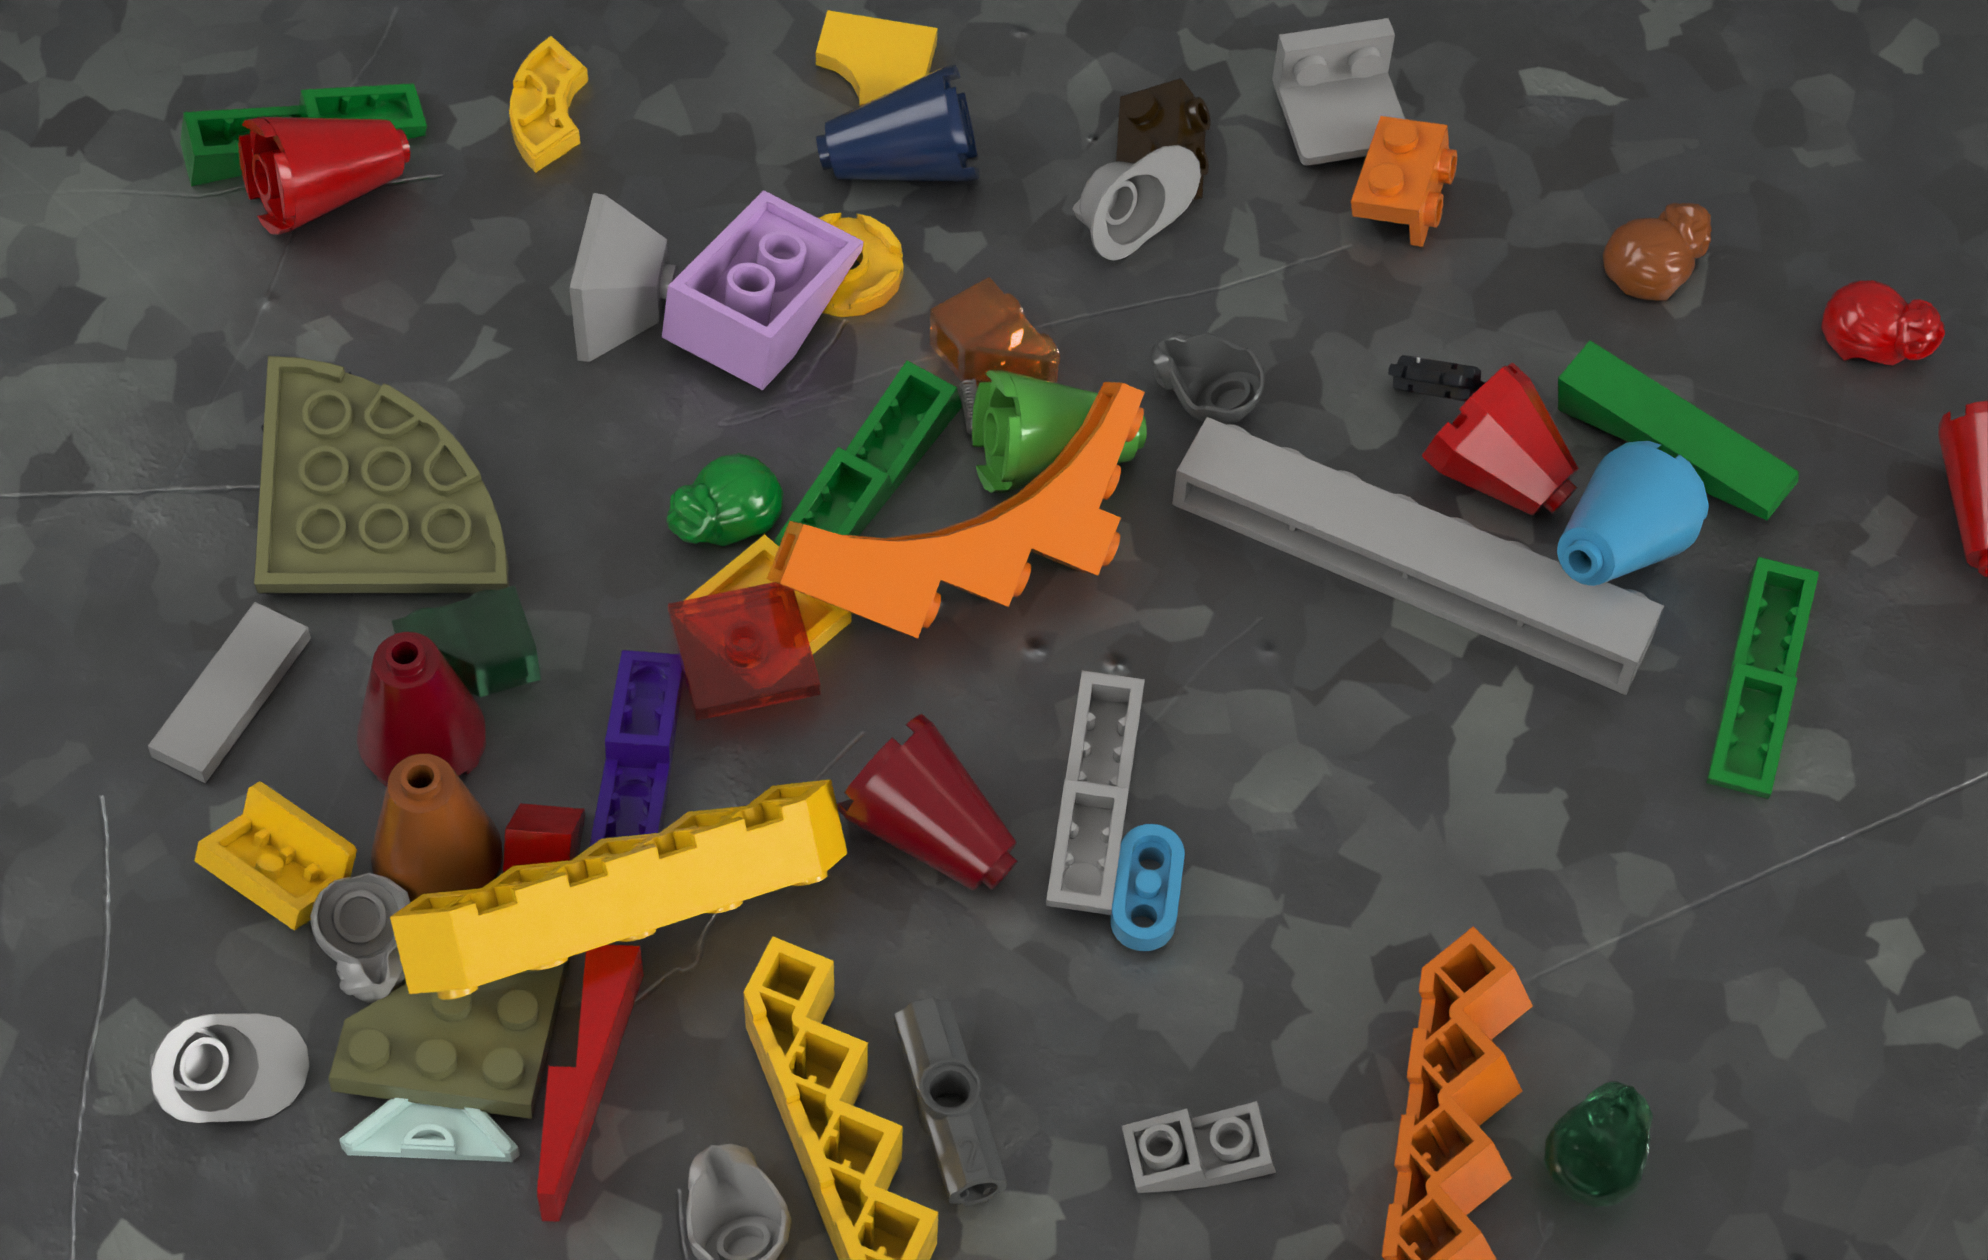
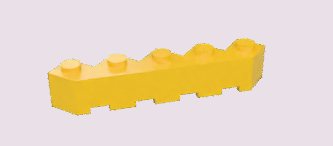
M829 779L772 785L747 806L690 811L660 833L602 838L573 860L512 866L483 888L422 894L390 916L409 994L437 992L438 998L442 1000L464 997L475 992L478 986L527 970L550 969L565 963L568 957L617 941L630 942L640 940L654 934L657 928L703 913L716 914L730 911L741 906L744 900L790 885L804 886L824 880L828 876L827 871L848 854L832 781Z
M772 936L744 990L746 1029L838 1260H930L937 1245L939 1212L887 1191L902 1161L903 1126L854 1106L868 1078V1042L821 1024L835 997L834 961Z

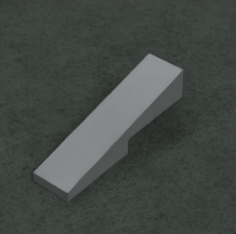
M1083 670L1081 672L1046 906L1111 915L1145 679Z

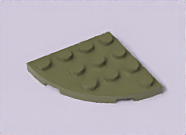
M268 356L254 585L258 593H509L508 559L501 524L493 501L481 479L478 468L462 445L439 420L417 402L390 385L383 383L380 386L362 377L346 373L342 366L305 358Z

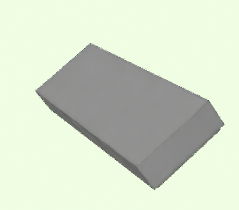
M254 602L148 745L151 757L206 784L310 641L309 628Z

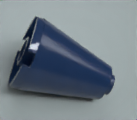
M956 65L942 67L825 122V134L816 136L818 154L823 170L833 168L837 179L972 181L979 179V169L973 166L968 167L967 165L968 158L978 157L966 95L965 92L957 94L956 87H951L950 80L961 78Z

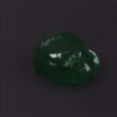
M1611 1081L1599 1086L1588 1094L1584 1101L1570 1108L1554 1124L1545 1139L1543 1161L1551 1181L1566 1196L1589 1207L1613 1206L1635 1193L1642 1180L1651 1139L1649 1129L1652 1124L1653 1114L1647 1100L1633 1086L1618 1081Z

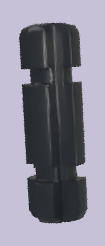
M1408 355L1400 356L1397 364L1391 363L1388 368V375L1393 376V387L1397 390L1464 402L1486 383L1481 381V370L1476 366Z

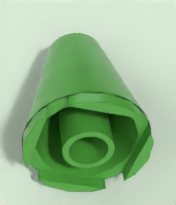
M989 370L986 375L992 381L979 383L976 391L972 421L973 447H984L987 465H976L977 474L984 489L991 493H1005L1024 488L1054 462L1082 426L1098 393L1005 370ZM1144 416L1134 439L1130 442H1125L1117 464L1131 461L1135 457L1137 449L1144 447L1147 434Z

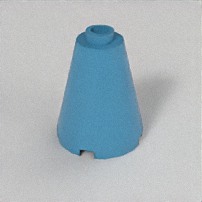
M1651 441L1627 442L1609 452L1596 467L1558 542L1557 555L1563 570L1573 580L1584 585L1595 586L1678 555L1689 548L1700 535L1703 520L1707 518L1709 508L1704 483L1689 461L1681 455L1673 458L1669 454L1657 449L1661 446L1660 444Z

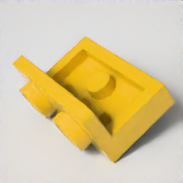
M259 781L248 788L242 815L198 841L194 861L295 931L311 920L310 915L315 899L324 888L334 880L351 877L357 849L354 844Z

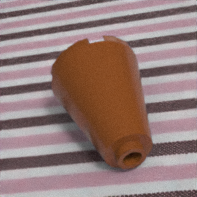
M432 754L412 755L399 762L390 773L372 845L371 865L373 873L393 880L407 891L410 903L422 894L479 889L493 881L499 867L501 869L503 861L500 834L492 819L456 772L444 759Z

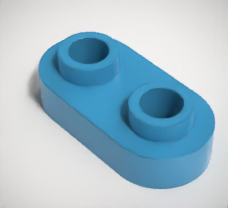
M1158 824L1137 826L1131 829L1121 842L1110 923L1115 937L1126 947L1137 951H1152L1164 946L1172 938L1176 927L1185 851L1178 835L1165 826ZM1151 859L1157 861L1161 867L1156 870L1145 869L1140 865V862ZM1144 916L1151 919L1154 924L1144 928L1135 925L1132 920L1136 917Z

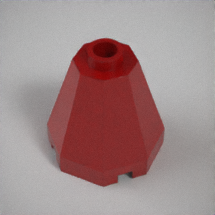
M1514 363L1503 366L1462 405L1459 409L1461 413L1452 424L1447 422L1421 455L1439 473L1532 516L1537 514L1543 507L1553 514L1578 488L1570 481L1579 469L1531 379Z

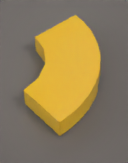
M552 36L540 43L523 61L514 77L510 99L509 115L514 142L523 159L535 173L580 144L579 130L569 117L568 109L574 94L588 82L587 68Z

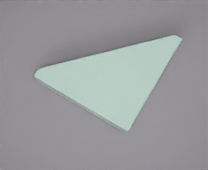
M403 1098L390 1099L339 1139L344 1152L347 1155L503 1162H512L520 1156L518 1146L485 1111L464 1107L463 1110L408 1102V1099Z

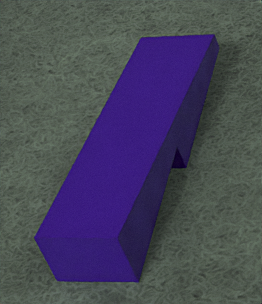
M622 650L605 737L606 759L589 847L602 838L652 834L663 831L685 668V655L629 650Z

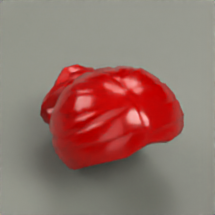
M1875 280L1854 281L1838 289L1825 307L1821 325L1826 341L1843 361L1852 358H1864L1872 362L1891 366L1905 358L1920 360L1928 357L1938 348L1945 336V325L1941 321V316L1937 309L1931 303L1922 299H1915L1908 304L1895 289Z

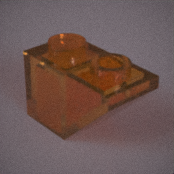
M990 277L931 308L930 346L961 382L975 379L978 387L980 382L992 381L986 375L989 370H1005L1057 383L1058 367L1061 359L1055 343L1047 334H1039L1025 318L1024 311L1018 300L1010 293L1004 294Z

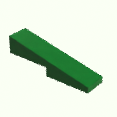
M414 83L301 90L299 105L183 112L180 145L192 187L242 176L238 147L239 136L250 134V129L242 126L244 120L256 117L389 120L396 129H402L407 139L425 136L427 125Z
M1591 340L1558 377L1559 411L1627 442L1651 441L1660 444L1661 446L1657 449L1669 454L1673 458L1681 455L1691 463L1703 481L1707 494L1768 521L1798 482V470Z
M906 360L847 449L843 450L837 447L773 542L780 546L789 521L806 524L836 534L860 536L962 408L958 388Z
M1762 557L1757 558L1749 576L1706 783L1769 799L1771 796L1798 678L1795 676L1819 576L1818 571Z

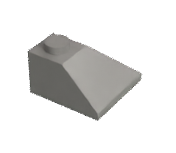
M593 193L569 287L577 360L585 362L596 359L659 323L664 299L667 297L668 285L678 276V265L669 264L667 239L605 194Z

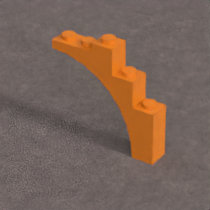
M1104 382L1082 426L1054 462L1017 494L975 518L933 532L886 538L836 534L806 524L789 521L767 579L900 633L918 638L922 627L925 629L929 628L938 613L941 594L936 591L940 581L987 601L1009 607L1012 597L1020 596L1028 582L1031 564L1027 562L1030 552L1077 571L1098 576L1102 566H1108L1117 552L1120 533L1116 530L1121 520V517L1099 508L1103 499L1107 500L1111 497L1119 482L1121 467L1117 465L1125 442L1132 441L1139 431L1144 416V409L1139 406L1145 392L1125 383Z

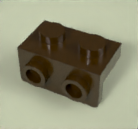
M1182 78L1121 96L1116 162L1135 164L1147 154L1163 146L1179 145L1187 148L1198 159L1201 172L1198 190L1192 201L1201 199L1203 197V178L1208 174L1209 170L1208 158L1205 152V134L1211 126L1209 110L1204 100L1200 97L1196 98Z

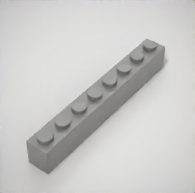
M1206 417L1176 471L1172 505L1624 695H1627L1648 650L1664 605L1649 600L1644 594L1633 589H1623L1608 582L1595 586L1581 584L1573 580L1563 570L1560 562L1533 552L1528 546L1520 542L1507 541L1475 528L1470 522L1462 518L1448 517L1419 505L1414 499L1406 495L1390 493L1362 481L1351 472L1337 471L1306 458L1295 449L1279 447L1250 435L1245 429L1237 425L1224 424L1209 417Z

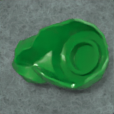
M740 453L720 456L701 470L692 485H683L670 496V509L667 513L666 522L672 533L676 534L684 542L695 544L698 542H708L719 546H726L752 535L765 534L770 531L782 515L783 490L775 474L759 459Z

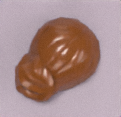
M1671 203L1667 204L1665 211L1658 218L1633 219L1620 226L1613 232L1603 252L1604 268L1607 276L1626 295L1641 300L1667 301L1690 277L1695 268V259L1703 257L1708 250L1712 231L1710 214L1699 204Z

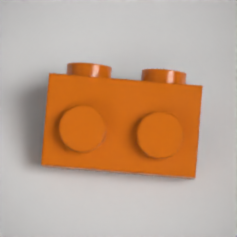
M1380 116L1351 199L1352 217L1409 225L1410 244L1423 247L1429 227L1437 228L1441 220L1443 210V193H1441L1443 184H1452L1456 173L1457 151L1449 149L1448 125Z

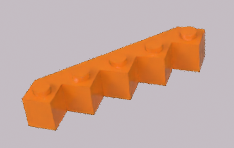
M1473 926L1423 966L1421 970L1418 991L1422 998L1418 1028H1413L1407 1070V1079L1410 1087L1406 1115L1401 1114L1394 1163L1398 1173L1393 1204L1389 1203L1382 1249L1384 1260H1497L1482 1232L1467 1215L1511 1180L1512 1177L1495 1144L1479 1126L1522 1092L1504 1053L1493 1043L1492 1039L1527 1012L1533 1005L1515 968Z

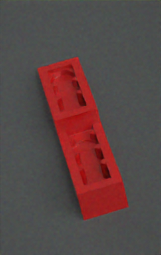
M604 945L586 951L576 1067L548 1066L537 1198L542 1221L559 1222L644 976L640 946Z

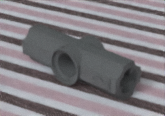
M932 996L912 1001L906 1008L894 1013V1024L918 1099L919 1121L924 1131L929 1135L949 1204L958 1203L970 1206L989 1201L992 1196L1006 1189L1007 1180L980 1098V1078L975 1069L970 1066L950 1000H940ZM952 1093L959 1095L965 1102L957 1107L946 1108L937 1104L934 1099L942 1094Z

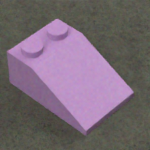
M763 190L668 285L662 338L764 390L794 358L861 253L864 241Z

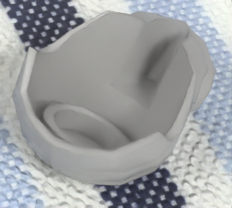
M366 873L352 878L347 877L334 880L317 895L310 915V923L317 943L330 958L337 962L336 971L340 978V989L345 994L353 995L357 999L369 1004L387 997L392 991L401 987L402 981L405 978L390 916L408 905L410 901L408 892L387 877Z
M734 1144L711 1145L695 1156L689 1171V1196L686 1208L687 1234L693 1254L699 1260H776L788 1243L792 1219L786 1202L773 1182L757 1166L755 1156L748 1148Z

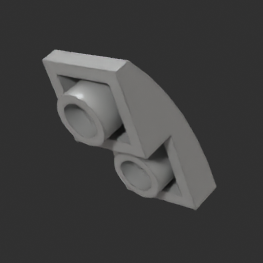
M1257 1101L1191 1118L1188 1109H1183L1122 1126L1134 1183L1138 1193L1203 1188L1276 1173L1262 1113Z

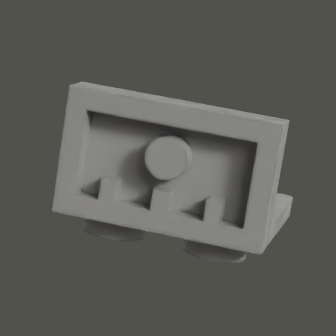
M1389 18L1279 35L1272 81L1301 164L1308 166L1367 156L1380 116L1405 119L1388 74L1395 38Z

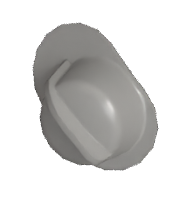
M1179 145L1163 146L1147 154L1135 164L1118 161L1104 164L1095 170L1086 182L1081 199L1074 204L1073 212L1076 218L1090 230L1092 245L1101 257L1112 261L1126 258L1145 241L1176 220L1188 208L1197 193L1201 178L1199 161L1191 150Z
M261 1013L202 1014L184 1019L167 1031L154 1053H150L149 1061L151 1065L149 1073L152 1094L161 1109L179 1121L194 1123L253 1121L272 1117L292 1104L303 1089L309 1070L307 1045L297 1029L278 1016Z

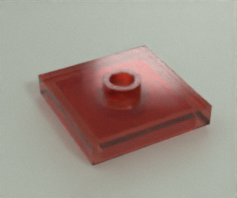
M772 582L668 604V615L696 721L821 695L820 679L793 589Z

